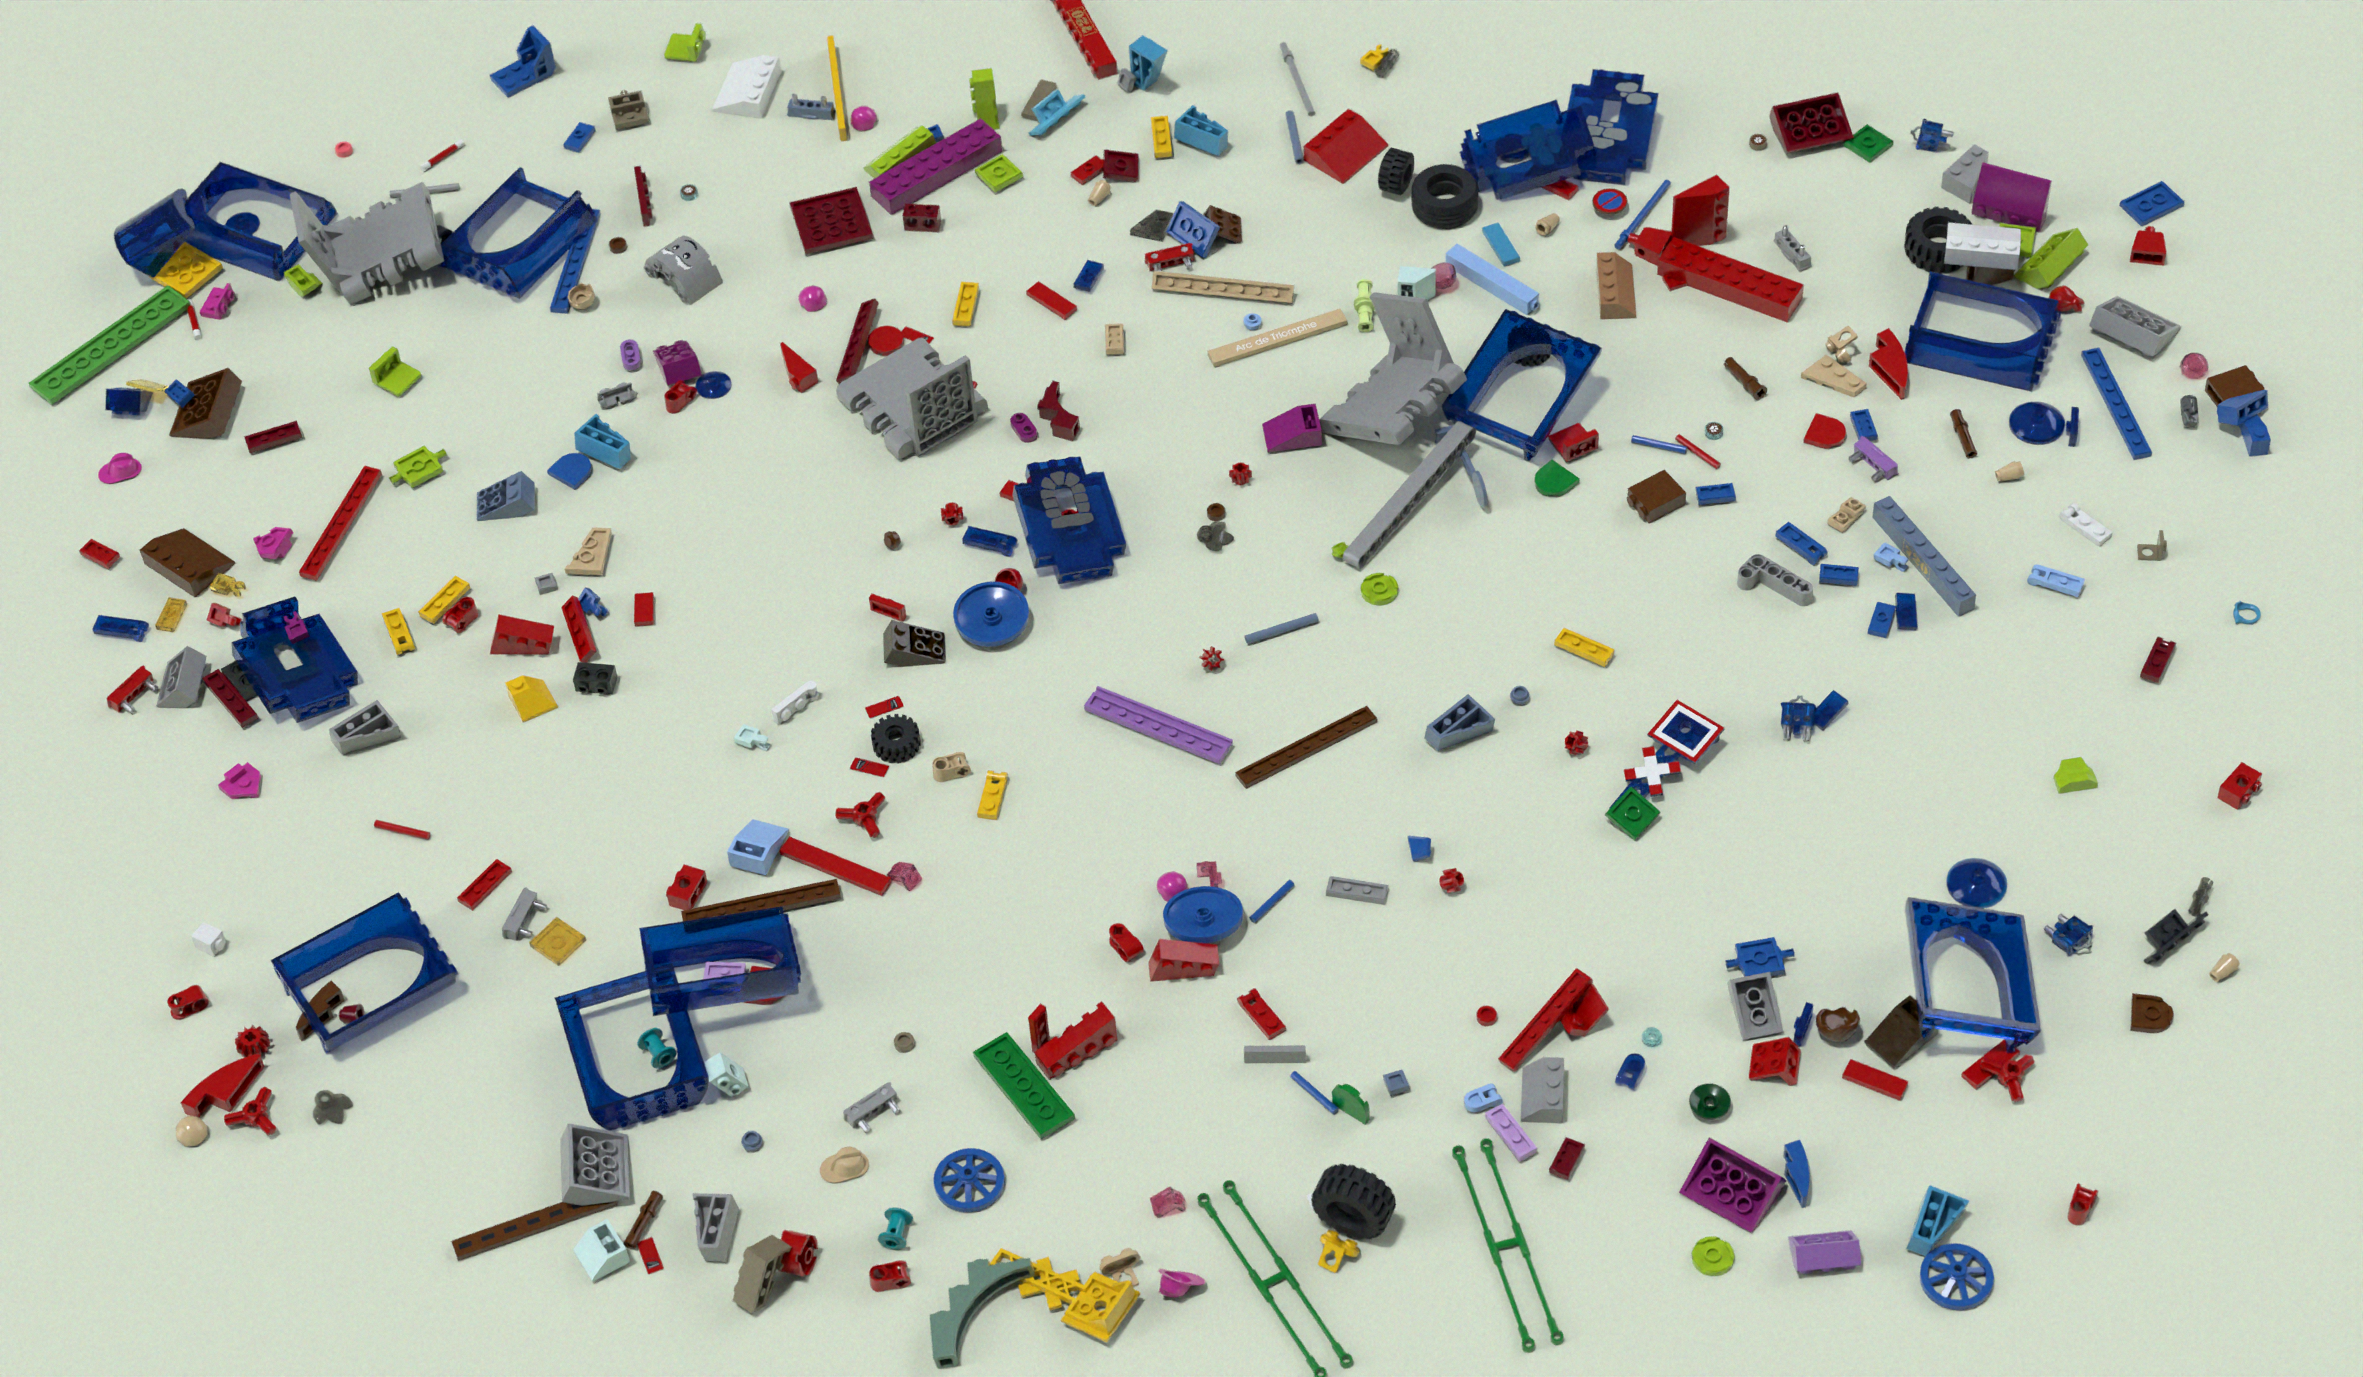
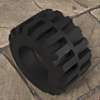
M1390 148L1386 152L1378 174L1380 190L1397 195H1402L1407 190L1414 171L1413 153L1396 148Z

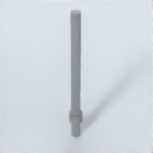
M1282 42L1280 44L1283 52L1282 57L1288 64L1308 115L1313 116L1315 111L1293 61V54L1288 49L1287 44Z

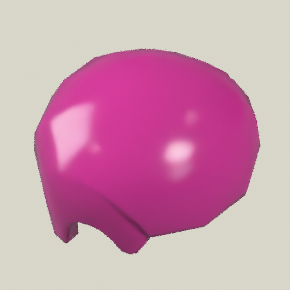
M868 106L855 108L851 113L852 127L859 131L872 129L877 116L874 109Z
M815 285L805 287L798 296L800 305L804 306L808 312L818 311L827 303L823 289Z
M1175 871L1164 873L1159 877L1156 885L1158 893L1162 895L1165 901H1169L1179 892L1188 889L1184 876Z

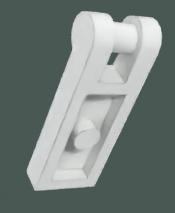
M2075 503L2068 506V510H2063L2059 514L2060 519L2099 547L2112 537V531L2080 510V507Z
M814 681L806 682L772 708L773 721L780 725L795 712L801 710L808 702L816 701L818 699L816 683Z

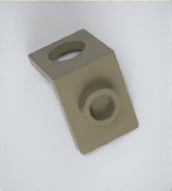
M2159 530L2157 545L2137 544L2138 560L2161 561L2163 551L2166 552L2167 541L2164 540L2163 530ZM2149 549L2153 554L2146 556L2142 553V550Z

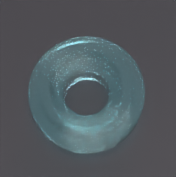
M1649 1027L1642 1033V1042L1646 1046L1656 1047L1662 1042V1034L1657 1028Z

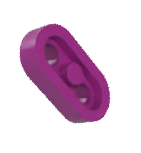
M1024 413L1012 415L1010 419L1011 427L1019 439L1025 443L1035 441L1037 429L1029 417Z

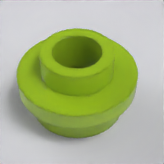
M1345 542L1334 545L1331 548L1333 557L1342 558L1349 545H1346Z

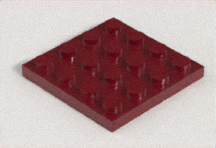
M857 187L789 202L805 255L873 239V233Z

